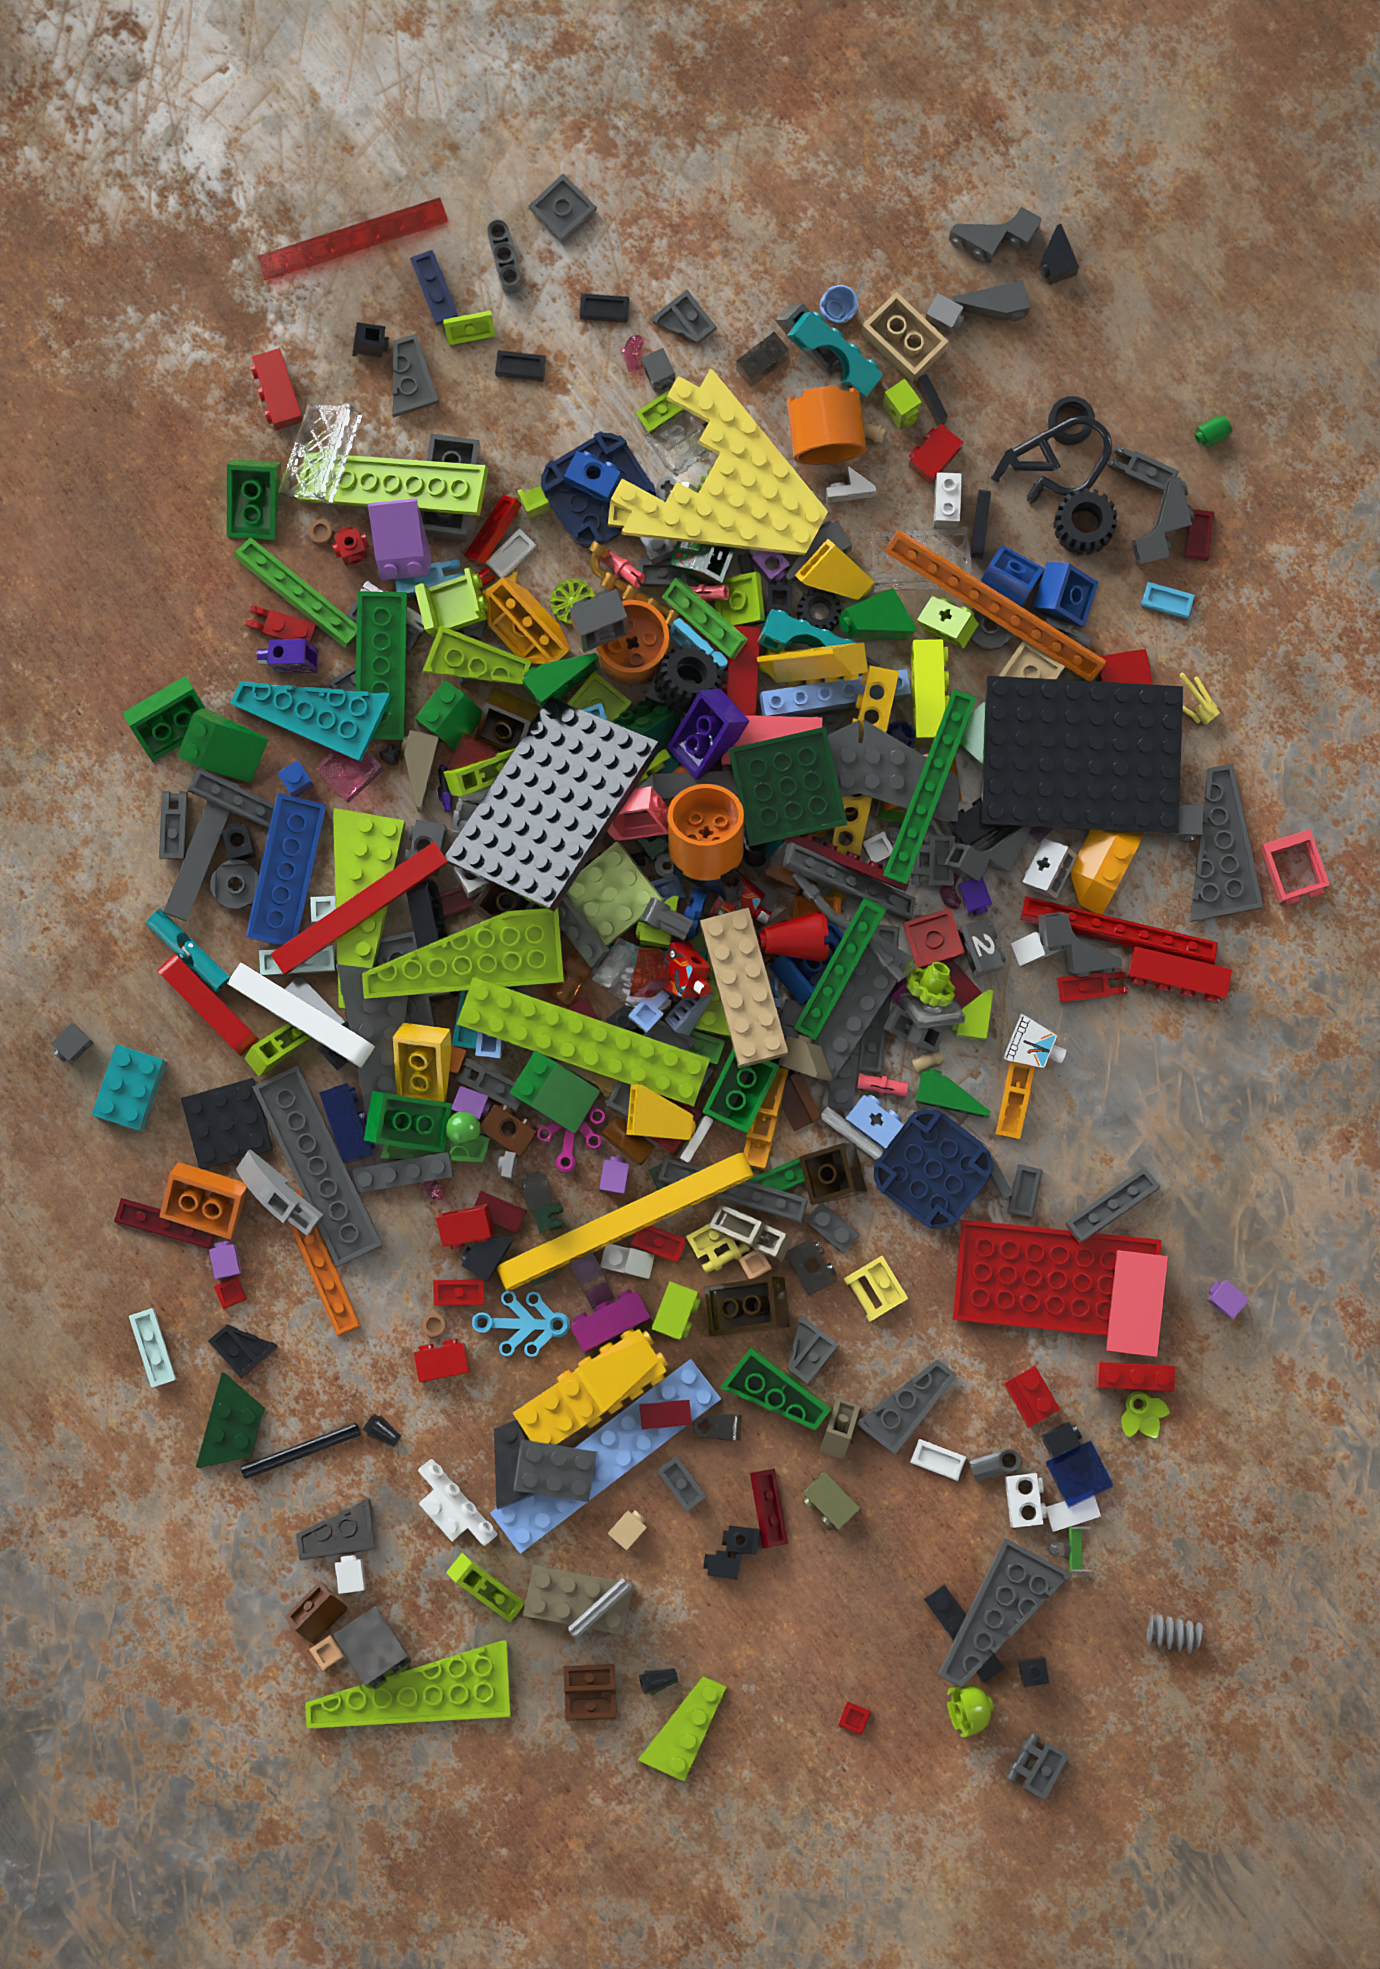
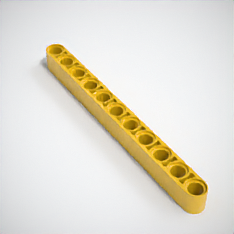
M743 1152L735 1154L498 1265L496 1269L506 1291L513 1290L751 1179L754 1174Z

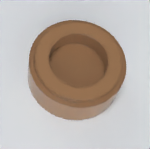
M321 519L314 521L308 530L310 539L317 545L328 544L334 535L331 524Z
M432 1312L424 1316L421 1328L425 1335L437 1338L446 1331L447 1322L441 1314Z

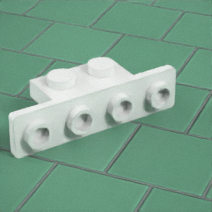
M430 1459L418 1469L419 1473L434 1489L419 1505L451 1541H454L467 1528L483 1546H486L498 1535L493 1526L477 1511L475 1505L463 1495L459 1487L443 1472L442 1467L436 1464L433 1459Z

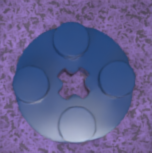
M695 888L692 889L689 900L693 905H687L684 914L685 917L694 921L686 938L692 939L696 936L707 898V892Z

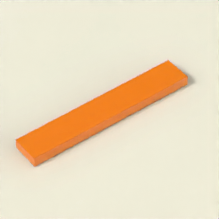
M300 1189L295 1191L298 1195L305 1199ZM289 1222L336 1335L341 1336L361 1327L317 1224L312 1232L306 1236Z

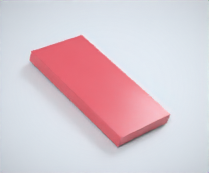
M746 716L750 722L739 740L731 748L821 728L822 718ZM727 751L722 756V765L732 766L729 752Z
M1117 1250L1106 1351L1157 1357L1168 1256Z

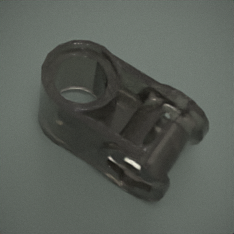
M701 1415L694 1421L693 1431L701 1438L741 1441L742 1415ZM703 1419L707 1420V1424H711V1429H708L706 1433H703V1430L698 1428V1424H701Z

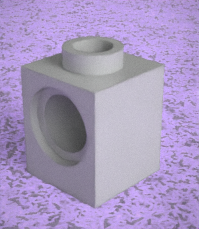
M938 293L926 313L925 319L932 326L950 335L954 328L959 329L964 320V316H962L963 306Z

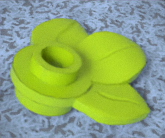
M1132 1392L1126 1399L1125 1405L1127 1410L1121 1417V1425L1125 1435L1131 1437L1139 1430L1146 1436L1157 1438L1160 1431L1159 1418L1170 1414L1167 1405L1159 1398H1149L1144 1392ZM1136 1399L1142 1401V1407L1136 1409L1133 1405Z

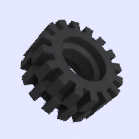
M818 588L813 591L810 589L799 600L797 618L798 620L808 621L816 628L832 631L835 625L837 626L839 623L838 617L842 610L840 600L835 597V593ZM821 602L828 607L829 614L826 618L817 620L811 616L810 607L814 603Z

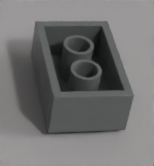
M603 590L596 594V598L589 601L581 599L573 603V607L569 608L572 626L583 653L629 635L628 616L617 590Z

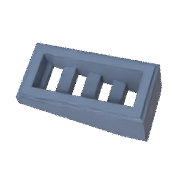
M710 991L707 996L700 999L683 998L670 1011L665 1021L675 1032L689 1036L714 994Z

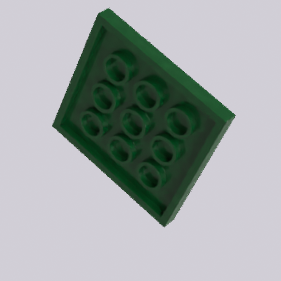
M826 727L728 749L739 800L744 811V823L750 847L848 825Z

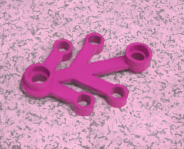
M593 1103L589 1110L590 1119L596 1125L602 1124L605 1120V1114ZM594 1113H601L602 1119L595 1121L593 1119ZM583 1120L578 1129L585 1137L588 1147L591 1149L599 1148L601 1145L600 1136L594 1134ZM552 1122L547 1127H540L537 1131V1137L540 1141L547 1142L554 1133L563 1127ZM565 1129L562 1154L556 1158V1167L562 1173H569L576 1166L575 1158L572 1156L575 1134ZM548 1130L549 1137L546 1139L541 1138L540 1132ZM591 1137L598 1138L599 1142L596 1146L589 1144ZM563 1158H568L570 1160V1165L568 1167H563L561 1165V1160Z

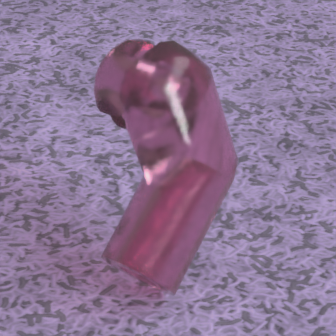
M640 335L631 336L622 349V355L629 372H634L640 368L636 358L644 343Z
M955 873L954 885L941 886L940 895L944 904L952 909H957L961 905V898L958 897L954 889L960 876Z
M437 1180L423 1182V1187L429 1198L438 1201L444 1198L445 1189L440 1187Z

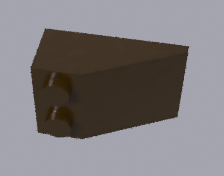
M769 1276L704 1287L710 1337L790 1327L784 1277Z

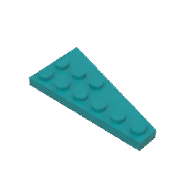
M240 681L230 704L362 762L392 695L390 693L380 694L366 691L355 692L342 689L305 688Z

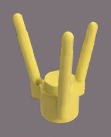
M1180 673L1184 683L1200 702V705L1195 708L1197 714L1183 706V712L1190 716L1197 724L1202 721L1207 725L1220 713L1217 709L1218 706L1212 701L1197 676L1194 677V681L1204 698L1186 675Z

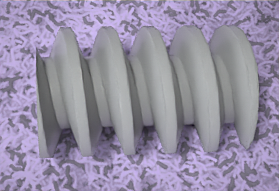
M1151 1614L1147 1628L1148 1645L1151 1646L1153 1640L1157 1639V1645L1160 1648L1163 1642L1167 1641L1169 1650H1171L1174 1643L1177 1644L1179 1652H1181L1184 1645L1187 1646L1188 1654H1191L1194 1647L1197 1650L1199 1649L1202 1637V1623H1197L1193 1627L1192 1621H1187L1183 1625L1182 1619L1179 1618L1173 1623L1172 1617L1169 1616L1163 1622L1162 1615L1158 1614L1153 1620V1615Z

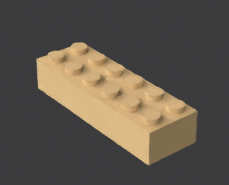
M749 908L700 920L702 935L738 1068L787 1056V1046Z

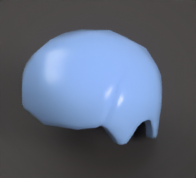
M844 285L829 288L824 293L819 304L821 315L827 322L836 325L846 323L854 316L858 309L857 295L851 288Z

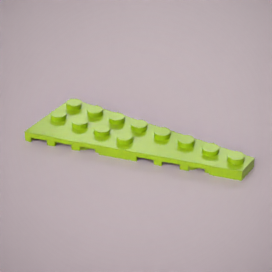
M334 808L336 908L397 867L406 825L404 820ZM388 905L337 940V964L375 968ZM338 974L339 1008L345 1010Z

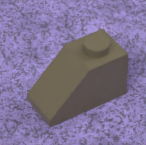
M798 1034L797 1039L787 1036L785 1043L788 1054L780 1058L778 1065L815 1078L831 1081L832 1075L821 1046L811 1043L812 1038Z
M838 1397L836 1398L819 1452L843 1460L861 1405Z

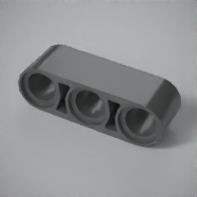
M494 220L488 225L487 233L500 286L506 293H515L521 288L522 281L509 227L502 220ZM496 231H503L505 233L500 238L493 236V233ZM502 253L511 255L507 260H500L498 258ZM512 275L516 277V280L512 283L504 281L507 276Z

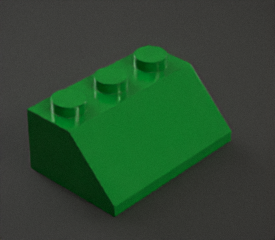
M185 675L122 714L148 757L154 762L181 746L193 713L203 707L205 708Z
M732 1049L702 1115H707L714 1121L748 1134L780 1066L771 1061H765L738 1068L734 1049Z

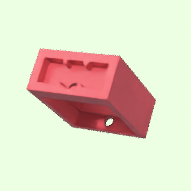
M652 786L634 789L607 832L615 841L668 834L669 808ZM646 810L648 811V812H646V813H639V814H632V815H624L625 813H632V812H639V811H646Z
M1311 829L1263 844L1260 847L1279 904L1286 902L1287 905L1295 904L1302 901L1300 897L1308 894L1311 898L1325 893L1324 889L1330 885ZM1304 844L1317 884L1285 894L1272 854Z

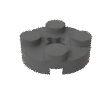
M974 608L971 609L974 613L973 617L979 624L969 639L974 645L984 650H999L1010 641L1013 636L1012 632L994 622V625L997 626L996 630H986V626L983 623L989 622L990 618Z
M229 860L221 864L222 866L212 874L210 881L211 892L218 903L232 910H240L253 905L259 877L255 869L242 860ZM235 878H238V881L242 883V887L238 888V891H234L233 888L229 887V883H233Z

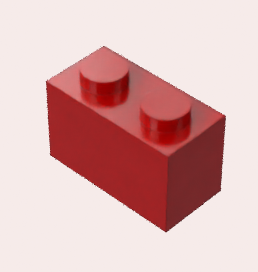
M942 424L937 429L931 428L924 437L926 442L921 447L917 445L908 456L911 458L908 467L930 485L936 479L937 473H941L963 446V441Z
M488 1204L444 1212L436 1217L442 1247L450 1246V1249H456L465 1246V1242L474 1241V1244L489 1241V1237L495 1233Z
M458 1339L443 1341L444 1346L434 1348L433 1344L418 1346L419 1351L413 1353L419 1382L470 1373L465 1343H459Z

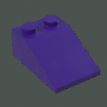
M721 689L700 690L667 748L697 780L739 740L750 721Z

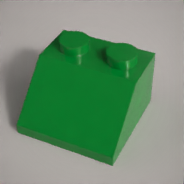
M444 680L415 717V720L419 726L431 735L439 737L443 744L456 753L479 724L483 711L463 692Z

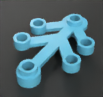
M505 1291L501 1295V1301L504 1305L509 1306L520 1319L491 1318L490 1315L483 1312L476 1314L472 1319L473 1328L480 1333L488 1332L491 1328L520 1329L508 1341L500 1344L499 1351L503 1356H511L514 1353L515 1347L535 1329L545 1331L534 1342H529L525 1345L524 1352L529 1357L537 1356L540 1348L552 1337H563L570 1330L569 1318L560 1312L553 1313L541 1300L540 1294L534 1291L527 1294L526 1302L528 1305L536 1307L545 1319H534L516 1300V1295L512 1291ZM506 1294L513 1295V1301L511 1303H506L504 1301V1296ZM533 1294L538 1296L536 1304L529 1302V1297ZM481 1318L487 1320V1326L484 1328L478 1325V1321ZM556 1320H560L563 1323L560 1330H556L553 1327V1323ZM505 1344H509L512 1347L511 1352L508 1354L502 1351V1347ZM535 1345L537 1348L536 1353L529 1354L527 1352L528 1346Z

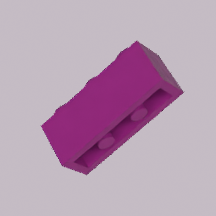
M631 1289L617 1295L618 1301L612 1304L606 1301L596 1306V1312L587 1316L586 1312L573 1318L574 1323L570 1327L583 1353L651 1319L637 1291L632 1293Z

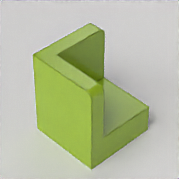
M541 486L525 493L522 489L517 491L528 519L551 510L549 500L545 497Z

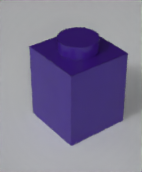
M983 876L980 881L971 879L959 883L957 888L966 914L973 913L974 917L987 913V908L991 907L992 901Z

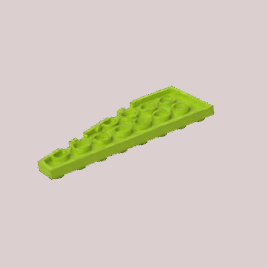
M558 907L555 912L546 908L506 911L362 973L364 999L469 990L473 977L502 987L564 982Z

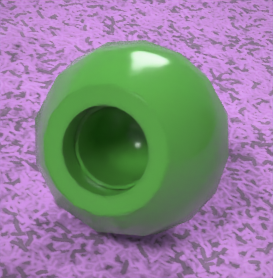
M457 1112L453 1114L446 1125V1134L450 1141L456 1145L477 1140L481 1132L479 1120L470 1112Z

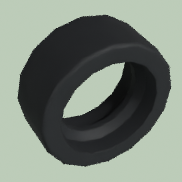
M1067 396L1059 399L1053 405L1048 416V429L1058 425V414L1067 407L1079 409L1084 416L1095 419L1093 408L1085 399L1078 396ZM1085 425L1079 433L1068 434L1061 432L1053 438L1065 445H1076L1084 442L1090 436L1093 428Z

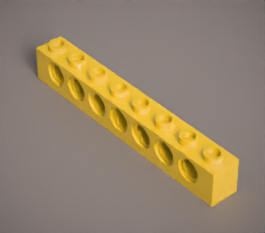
M869 665L868 672L862 674L861 684L865 685L863 694H858L855 708L860 709L858 719L853 718L852 721L853 723L859 720V739L864 732V715L870 709L878 713V720L872 725L884 732L887 731L899 671ZM874 685L881 686L884 691L883 696L878 700L871 698L869 693ZM863 794L856 797L851 795L842 797L844 810L848 807H854L858 814L854 820H847L848 825L829 829L834 830L832 840L827 839V843L837 846V852L846 855V852L849 851L860 856L872 797ZM843 831H848L852 834V841L847 845H843L838 841V836Z

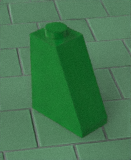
M894 587L846 608L838 617L840 627L846 632L849 639L907 640L917 630Z

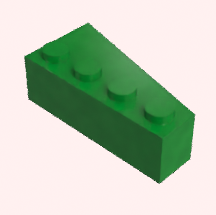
M753 1346L747 1351L720 1387V1389L729 1391L745 1400L761 1405L770 1411L779 1413L814 1430L818 1428L832 1409L829 1404Z

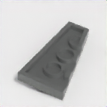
M414 931L381 938L377 954L379 965L417 950ZM427 993L408 995L406 1023L436 1027L432 1002L429 1000Z

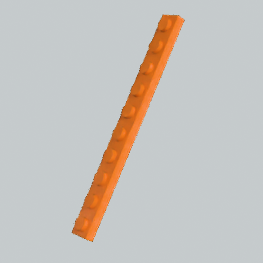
M901 530L897 531L887 546L885 553L1084 679L1093 681L1105 665L1106 660Z

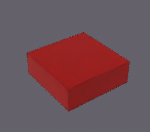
M237 1276L214 1286L224 1310L247 1300Z
M847 1701L838 1726L862 1735L871 1711Z

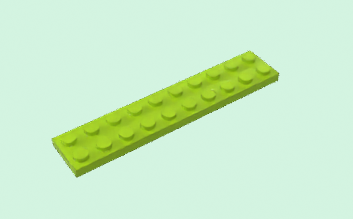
M476 977L472 978L457 1022L458 1025L533 1051L536 1050L541 1054L631 1085H643L659 1095L691 1106L695 1104L710 1061L707 1057Z

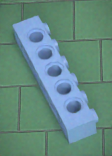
M907 669L898 670L899 675L893 701L907 699L911 694ZM862 676L854 680L844 681V679H840V681L821 682L761 692L759 702L762 716L794 717L856 707L858 694H863L865 687L864 684H861ZM874 685L869 693L871 698L878 700L883 696L884 691L881 686Z

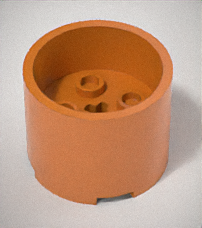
M825 386L802 391L803 395L796 399L795 397L788 398L787 407L793 456L796 462L806 465L834 464L852 460L867 451L860 392L858 389L851 388L849 389L850 391H844L839 389V386Z
M625 600L621 602L628 616L629 635L597 647L596 652L599 656L601 668L611 679L625 685L641 684L647 682L648 679L653 680L665 655L670 652L669 629L665 618L654 606L639 600ZM634 641L637 642V648L633 647L630 650L628 643L633 644Z
M699 784L688 787L678 793L669 806V856L671 861L683 871L684 875L696 880H716L720 878V875L729 872L733 868H737L742 860L744 853V811L736 795L724 787L713 784Z

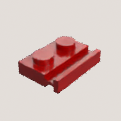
M1036 1366L1003 1383L1028 1428L1061 1410Z

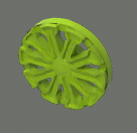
M567 579L560 582L554 588L550 597L551 610L559 621L572 625V621L567 619L570 613L569 608L573 607V603L581 599L595 598V594L586 582ZM577 584L579 586L576 592L574 593L573 585ZM564 586H569V593L563 588ZM584 588L588 590V592L581 594ZM557 592H560L564 597L556 596ZM554 602H562V604L555 606ZM566 609L563 615L558 614L559 611Z

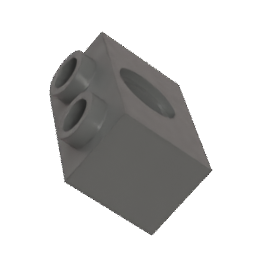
M416 820L415 826L410 827L409 840L412 841L411 849L406 850L404 862L419 852L418 847L423 842L430 844L435 842L443 853L447 832L446 825ZM439 870L432 874V876H438Z

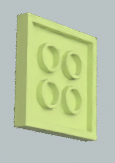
M616 841L586 866L566 893L606 946H609L640 920L651 897L660 901L664 900L619 841Z

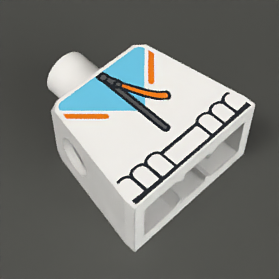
M1021 1014L1003 1058L1008 1061L1044 1068L1048 1059L1062 1063L1067 1050L1054 1045L1057 1038L1055 1033Z

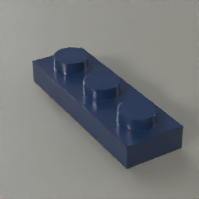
M433 249L410 257L435 325L443 324V319L458 317Z

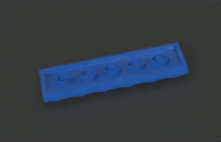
M277 793L245 938L282 946L298 935L326 804Z

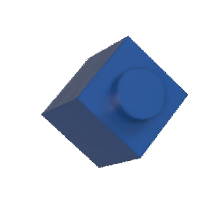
M299 760L277 773L291 796L297 797L314 786Z

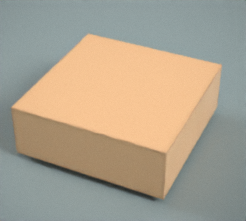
M756 1250L738 1259L749 1280L755 1279L772 1269L765 1255Z
M329 1635L309 1649L323 1671L345 1656L332 1635Z

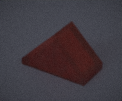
M463 732L447 762L448 769L452 771L496 757L495 748Z
M639 947L629 996L652 998L672 980L662 950Z

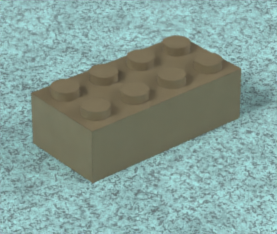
M533 1564L523 1616L572 1625L620 1580ZM628 1582L631 1585V1589L594 1622L589 1629L620 1635L624 1634L633 1583Z

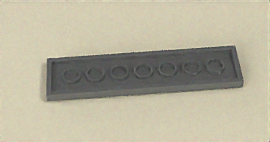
M299 1066L290 1068L253 1086L254 1092L305 1200L323 1214L317 1226L336 1266L339 1267L383 1246Z

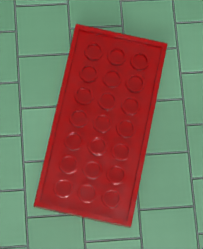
M961 1220L952 1320L1108 1336L1117 1250L1161 1255L1162 1240L1096 1233L1080 1244L1069 1230Z

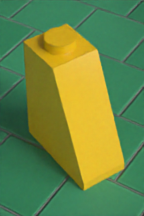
M829 539L822 544L795 574L805 585L856 600L868 594L872 584L875 582Z
M631 1085L626 1135L691 1140V1135L695 1133V1121L692 1114L643 1085Z

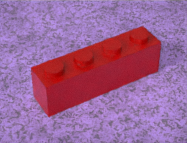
M734 626L748 640L735 659L726 657L728 664L723 670L728 672V681H723L722 691L745 716H755L758 677L757 657H759V644L757 641L760 636V627Z
M1135 946L1132 949L1126 979H1131V983L1134 985L1146 986V983L1156 985L1155 989L1159 991L1170 992V989L1180 991L1181 996L1194 998L1195 995L1203 996L1204 1001L1219 1003V1000L1223 1001L1226 999L1232 969Z

